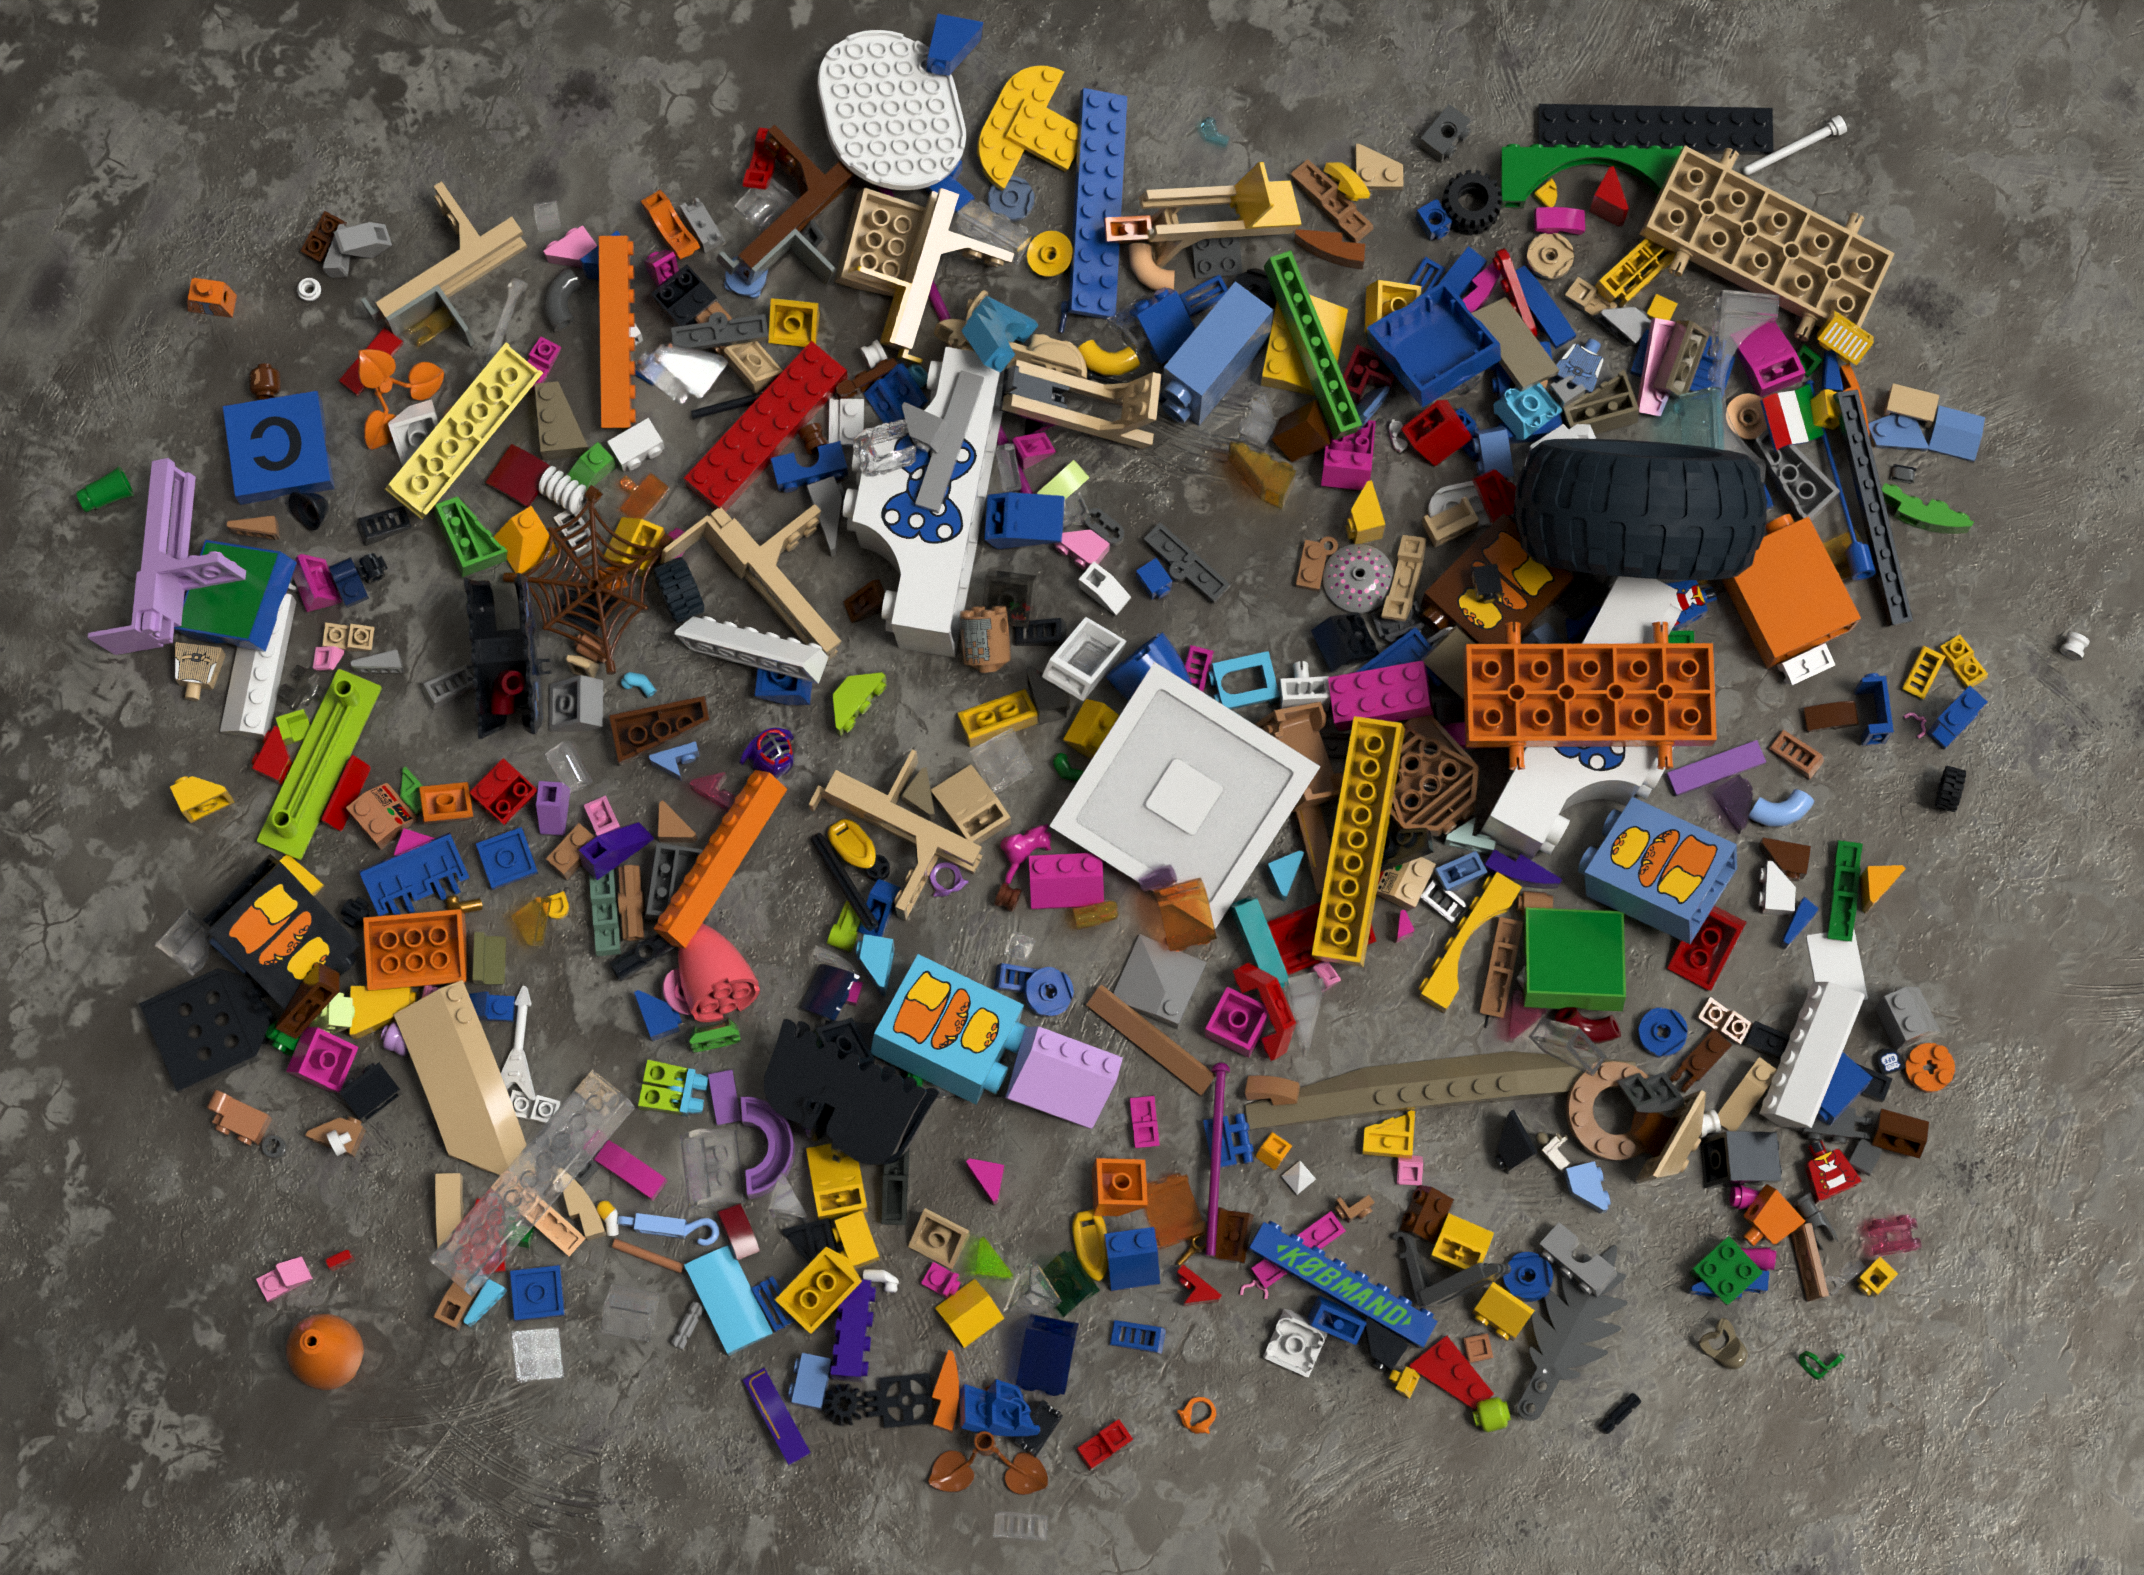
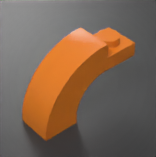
M661 189L640 201L669 250L675 256H678L680 260L692 255L694 251L700 248L698 241L684 226L669 198Z

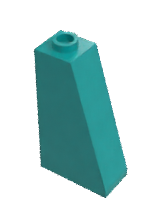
M1248 896L1232 903L1229 910L1253 965L1276 977L1281 988L1285 987L1284 982L1290 979L1258 899Z

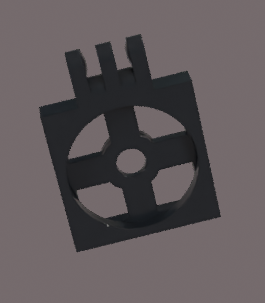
M930 1373L880 1378V1391L864 1392L865 1398L874 1397L875 1400L865 1402L866 1408L875 1407V1411L866 1412V1418L883 1417L885 1429L934 1423ZM910 1380L920 1383L926 1389L927 1394L915 1395L911 1391ZM900 1382L901 1393L897 1397H887L889 1389L895 1383ZM905 1396L912 1398V1403L908 1406L902 1403V1399ZM928 1404L926 1413L920 1419L914 1420L913 1408L916 1405ZM900 1407L903 1410L904 1421L895 1420L889 1414L888 1408Z

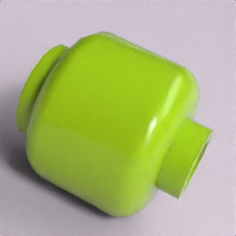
M1499 1397L1479 1401L1477 1403V1411L1473 1412L1476 1426H1482V1429L1487 1433L1505 1429L1508 1426V1421H1511L1507 1401L1503 1402Z

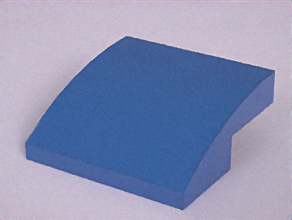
M903 363L897 364L883 379H878L864 393L887 429L898 427L906 421L902 409L904 402L919 409L928 402V399Z

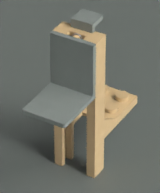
M441 181L434 186L436 192L434 198L444 217L447 215L453 231L456 235H460V250L377 301L376 308L373 309L365 297L361 299V302L374 323L383 319L395 336L443 307L471 347L474 345L470 331L448 298L525 250L527 245L520 237L523 235V232L513 217L479 236Z

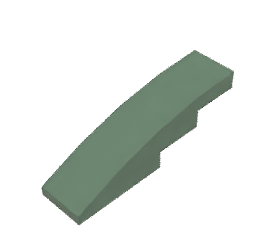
M614 869L599 880H596L589 873L596 956L621 954Z

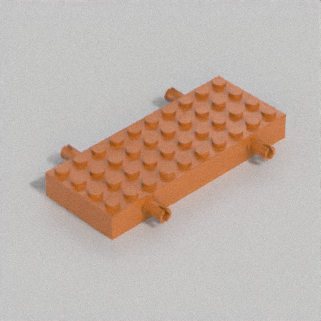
M1513 622L1505 623L1506 644H1466L1463 650L1466 747L1509 748V769L1515 770L1517 768V770L1525 769V747L1655 746L1658 753L1657 768L1663 770V767L1666 770L1673 769L1672 747L1712 746L1717 740L1713 643H1668V622H1662L1661 625L1660 622L1652 623L1654 643L1521 644V623L1515 622V625H1513Z

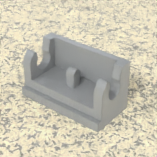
M695 198L694 204L688 206L686 203L680 205L681 214L704 253L725 243L723 236L699 198Z
M1567 376L1558 383L1553 382L1548 391L1562 408L1561 417L1563 416V408L1583 396L1586 391L1583 384L1576 386L1574 389L1567 387V383L1571 382L1574 376Z

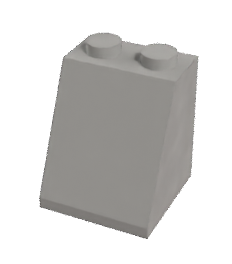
M1906 986L1884 996L1874 1007L1896 1051L1941 1032L1919 987Z

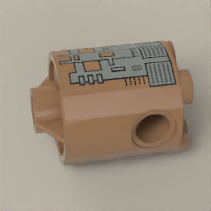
M985 606L971 607V610L959 611L964 665H971L980 673L998 671L1011 660L1006 606L992 607V610H985Z

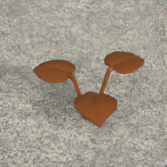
M990 1385L984 1388L983 1390L987 1391L990 1388ZM986 1431L976 1435L974 1440L976 1448L973 1449V1453L967 1462L965 1456L958 1451L951 1450L941 1454L934 1463L928 1480L932 1487L944 1492L962 1491L969 1487L974 1480V1472L969 1466L973 1463L976 1455L979 1453L983 1456H989L995 1453L1010 1467L1005 1474V1482L1012 1492L1019 1495H1028L1043 1490L1048 1486L1047 1472L1037 1457L1035 1458L1029 1453H1019L1014 1458L1013 1463H1011L996 1448L993 1435Z

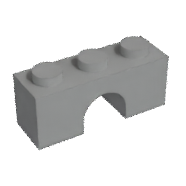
M1560 1222L1539 1243L1542 1251L1541 1256L1551 1264L1553 1262L1561 1267L1559 1269L1561 1273L1568 1279L1572 1277L1580 1283L1578 1286L1588 1295L1592 1293L1598 1297L1617 1276L1616 1269L1598 1254L1585 1263L1575 1261L1571 1255L1579 1245L1578 1237Z

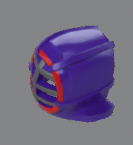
M770 728L763 731L749 743L742 754L740 764L743 766L746 760L749 759L754 769L770 772L776 779L787 774L793 766L794 759L790 741L794 739L791 731L782 728ZM765 737H767L768 739L765 740V741L761 744V742L763 741V739H764Z

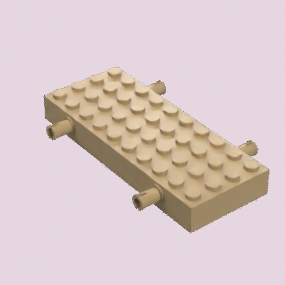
M1684 146L1677 154L1639 234L1676 253L1668 268V272L1673 274L1676 270L1674 276L1681 277L1690 260L1802 318L1794 336L1799 339L1801 335L1800 340L1804 342L1809 340L1814 326L1822 327L1834 310L1861 328L1895 254L1857 234L1864 221V217L1860 215L1856 219L1858 213L1852 212L1845 227L1732 170L1739 156L1737 151L1731 154L1733 149L1725 148L1723 156L1718 163Z

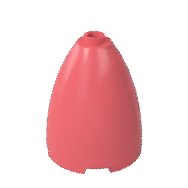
M702 923L687 947H679L678 965L681 986L689 1010L695 1020L699 1022L723 1020V1014L730 1013L736 1008L741 1012L752 1004L759 995L758 980L749 964L735 946L713 928Z

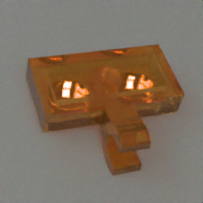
M652 473L648 475L639 487L625 475L619 482L621 484L620 487L631 494V496L622 505L620 510L629 518L644 520L670 489Z

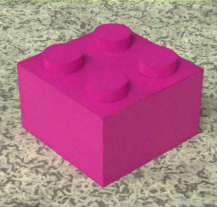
M1227 987L1205 1028V1037L1250 1058L1270 1019L1265 1004Z
M307 1027L302 1032L286 1072L325 1091L340 1092L359 1047L318 1027Z

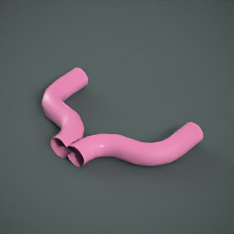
M1907 713L1904 715L1905 719L1913 716L1916 720H1922V733L1917 735L1918 738H1921L1926 733L1924 726L1927 722L1924 716L1918 717L1915 713Z
M1252 1280V1283L1244 1284L1240 1289L1239 1295H1243L1245 1288L1253 1287L1256 1283V1286L1264 1291V1299H1268V1290L1264 1289L1258 1280Z

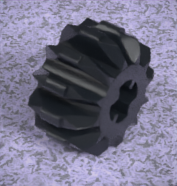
M840 1384L836 1385L837 1394L832 1390L828 1391L829 1396L833 1399H824V1404L831 1405L824 1412L825 1414L834 1412L829 1419L832 1423L839 1417V1426L843 1427L844 1419H847L848 1424L852 1426L853 1420L851 1417L854 1416L859 1421L862 1419L857 1410L866 1411L865 1406L858 1405L865 1401V1397L855 1398L860 1392L859 1388H855L850 1393V1384H846L845 1391H842ZM843 1399H846L847 1402L850 1400L852 1403L848 1405L849 1410L844 1411L843 1408L838 1409Z

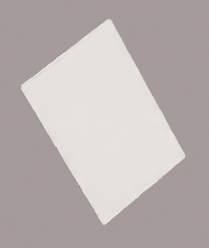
M1855 930L1853 931L1852 942L1828 939L1827 932L1807 935L1815 982H1831L1864 994V1000H1867L1868 996Z

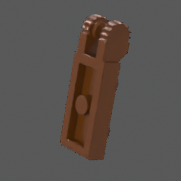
M894 358L889 361L885 359L880 361L876 368L858 373L852 381L843 380L842 383L836 386L838 398L852 399L867 391L878 379H883L897 365V362Z
M1713 1029L1680 1064L1681 1067L1670 1077V1080L1674 1083L1686 1070L1692 1076L1681 1088V1091L1686 1093L1696 1081L1699 1082L1731 1048L1732 1044Z

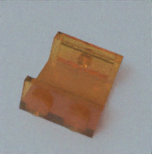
M1201 877L1154 890L1166 937L1164 938L1169 951H1183L1189 946L1196 944L1205 945L1211 942V940L1217 939L1206 888Z
M1176 1173L1167 1177V1181L1158 1184L1157 1181L1147 1184L1148 1206L1145 1210L1151 1226L1155 1229L1156 1240L1160 1250L1193 1239L1197 1235L1207 1234V1227L1205 1221H1202L1188 1183L1189 1178L1187 1174L1181 1176L1180 1173Z

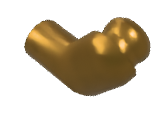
M456 895L446 898L447 910L462 909L464 913L482 910L480 898L459 902V897Z

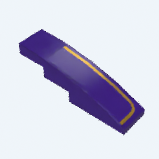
M763 1368L743 1379L788 1465L790 1466L810 1455V1450L766 1369Z

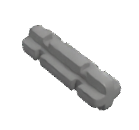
M692 1302L688 1309L690 1311L689 1314L686 1313L677 1330L679 1333L675 1334L672 1340L673 1346L679 1349L685 1347L687 1337L690 1338L699 1321L697 1319L698 1316L701 1317L705 1307L698 1302Z

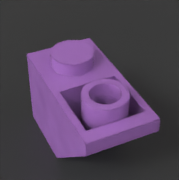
M539 781L536 809L541 835L565 836L570 788L562 782Z

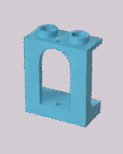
M1269 651L1212 663V671L1208 672L1211 686H1216L1217 694H1214V699L1227 708L1235 709L1269 701V705L1279 703L1280 695ZM1260 666L1265 688L1239 694H1229L1223 690L1221 680L1226 674Z

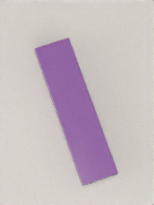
M1756 740L1670 771L1666 775L1676 797L1764 765L1766 760Z

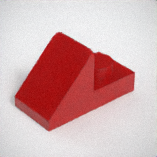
M1184 1264L1177 1271L1176 1275L1179 1277L1177 1281L1188 1290L1191 1287L1194 1289L1184 1302V1306L1216 1303L1222 1298V1294Z

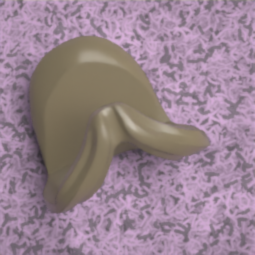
M1721 1318L1717 1322L1714 1332L1706 1333L1699 1340V1346L1702 1351L1715 1358L1727 1369H1738L1747 1360V1349L1740 1339L1737 1338L1732 1324L1726 1318ZM1724 1329L1728 1333L1729 1340L1723 1348L1715 1350L1711 1347L1708 1340L1720 1337Z

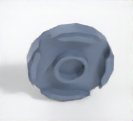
M1011 176L1003 191L992 184L988 192V205L991 212L998 219L1005 222H1017L1031 213L1034 207V192L1025 179Z

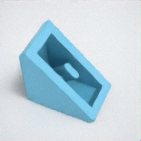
M1300 850L1268 863V873L1282 901H1286L1302 861L1304 852Z

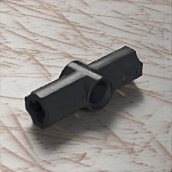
M657 934L648 940L639 942L635 948L609 964L616 977L622 982L643 968L653 966L658 959L678 947L672 946L662 936ZM644 949H650L653 955L650 958H642L640 952Z

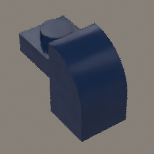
M351 557L329 566L347 608L369 599Z

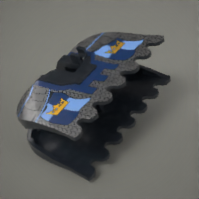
M517 573V578H514L519 605L520 629L497 631L495 602L490 581H476L464 578V587L467 594L466 610L469 617V639L472 646V665L466 667L467 669L474 668L473 678L468 677V681H473L476 692L475 708L478 715L479 739L505 729L508 714L499 715L490 712L493 682L497 675L504 670H516L523 675L525 680L523 690L515 695V706L521 708L523 729L532 735L536 734L542 726L543 696L541 675L552 673L551 670H542V663L550 662V659H538L537 647L540 642L539 628L536 627L528 580L521 573Z

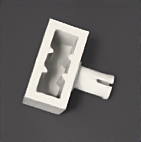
M1300 661L1293 664L1295 678L1280 679L1278 690L1280 709L1321 702L1324 711L1328 712L1331 700L1328 683L1329 676L1309 677L1308 663L1302 661L1303 667H1301Z

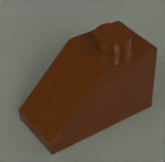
M1764 837L1761 839L1759 849L1768 861H1773L1790 881L1804 879L1807 875L1811 846Z

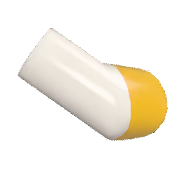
M609 1201L599 1202L596 1210L606 1223L607 1236L618 1235L617 1210Z

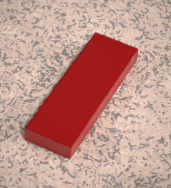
M384 327L366 349L380 350L393 357L404 343ZM359 357L339 379V382L357 397L366 388L360 382L358 375Z

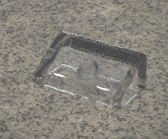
M1014 445L996 446L995 457L1002 493H1016L1021 490V481Z
M571 741L561 742L545 754L559 782L564 783L570 788V795L593 782Z

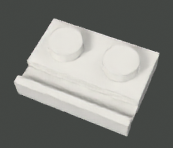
M830 399L828 444L841 441L842 447H855L857 442L864 443V399Z

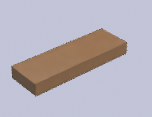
M1812 1223L1803 1224L1794 1230L1791 1235L1807 1301L1811 1302L1827 1297L1829 1294Z

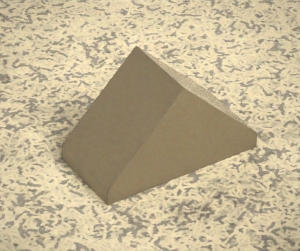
M927 767L921 768L902 794V801L929 820H935Z

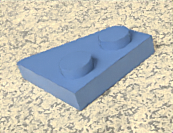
M1893 413L1868 423L1870 438L1875 448L1887 449L1892 447L1897 450L1909 448L1920 449V451H1927L1929 448L1915 418Z

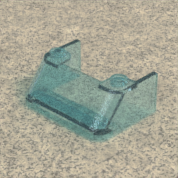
M1709 387L1678 395L1677 400L1673 401V413L1678 414V419L1681 422L1682 444L1725 450L1721 387Z

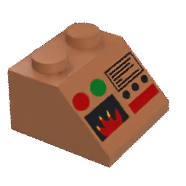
M388 783L364 792L346 807L350 815L380 850L399 836L403 828L407 829L418 820L417 816Z

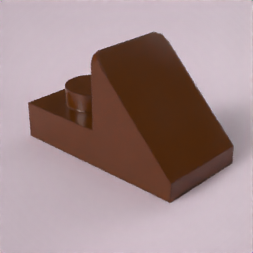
M880 579L872 580L843 601L852 623L882 612L885 591Z

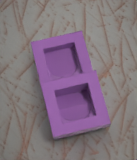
M733 1070L708 1073L717 1125L741 1121Z

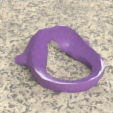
M940 863L933 868L930 874L931 884L935 890L934 897L948 896L951 892L960 891L968 884V880L963 879L959 868L953 863ZM942 868L953 870L955 873L954 888L944 889L943 886L937 883L936 873Z

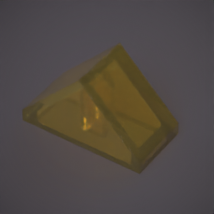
M536 897L511 916L528 945H544L552 901L550 897Z

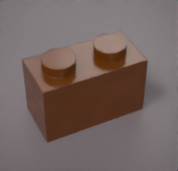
M1881 1108L1874 1125L1872 1145L1920 1159L1927 1143L1929 1122Z

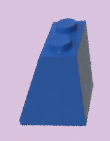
M1154 1227L1107 1233L1104 1235L1111 1291L1160 1284L1158 1249Z

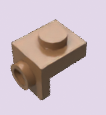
M1368 1195L1348 1208L1342 1198L1339 1197L1335 1200L1337 1206L1334 1209L1342 1220L1346 1218L1350 1223L1357 1217L1362 1220L1372 1213L1371 1208L1375 1202Z

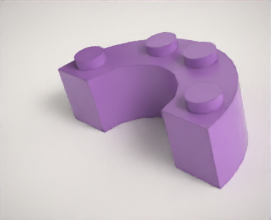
M741 1097L743 1125L760 1130L766 1136L769 1143L768 1152L763 1162L755 1168L745 1170L747 1196L749 1199H755L774 1191L786 1179L793 1166L795 1143L787 1120L776 1113L768 1102L754 1097Z

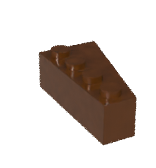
M705 696L609 715L620 766L711 723Z

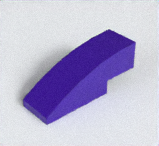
M1494 849L1484 865L1488 874L1495 876L1496 872L1524 887L1557 889L1562 881L1561 878L1522 854L1519 855L1515 862Z

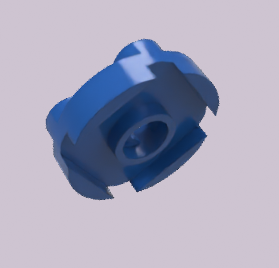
M1044 967L1033 972L1024 983L1025 1001L1029 1008L1039 1016L1052 1017L1064 1012L1073 998L1074 989L1070 978L1064 972H1060L1053 967ZM1045 985H1047L1049 989H1054V993L1051 994V999H1049L1048 996H1044L1043 991L1045 990Z
M1655 1008L1644 1015L1637 1032L1642 1047L1655 1057L1662 1058L1672 1056L1682 1049L1686 1042L1688 1030L1686 1021L1677 1011L1667 1008ZM1659 1026L1662 1029L1668 1028L1667 1038L1657 1035V1028Z
M1522 1252L1513 1256L1511 1261L1508 1262L1511 1266V1272L1503 1276L1506 1290L1523 1302H1533L1546 1297L1553 1284V1271L1550 1263L1534 1252ZM1525 1272H1530L1531 1276H1535L1531 1282H1526L1521 1277L1525 1276Z

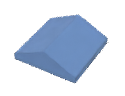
M1939 405L1928 451L1974 462L1983 434L1985 417Z

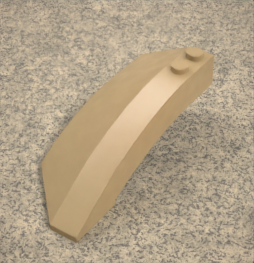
M463 980L440 988L395 1013L394 1018L424 1089L448 1156L471 1163L472 1166L487 1172L491 1171L501 1175L512 1182L536 1173L509 1094Z

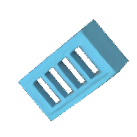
M487 1279L463 1320L465 1325L468 1327L473 1326L506 1294L507 1289Z

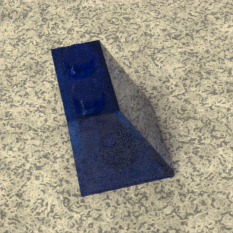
M1030 1314L1016 1385L1021 1386L1026 1391L1038 1389L1052 1396L1065 1395L1079 1323Z

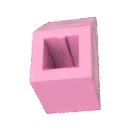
M582 225L578 229L573 228L569 230L561 240H555L548 244L543 252L548 263L582 268L580 259L593 250L597 244Z
M1092 530L1062 533V542L1054 543L1059 553L1064 556L1067 554L1075 559L1074 563L1083 570L1088 569L1093 562L1099 564L1110 548V543Z

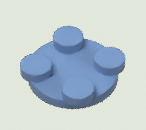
M738 256L734 257L732 261L734 262ZM768 269L751 285L736 271L732 275L726 271L725 289L741 296H749L752 299H756L761 295V289L766 283Z

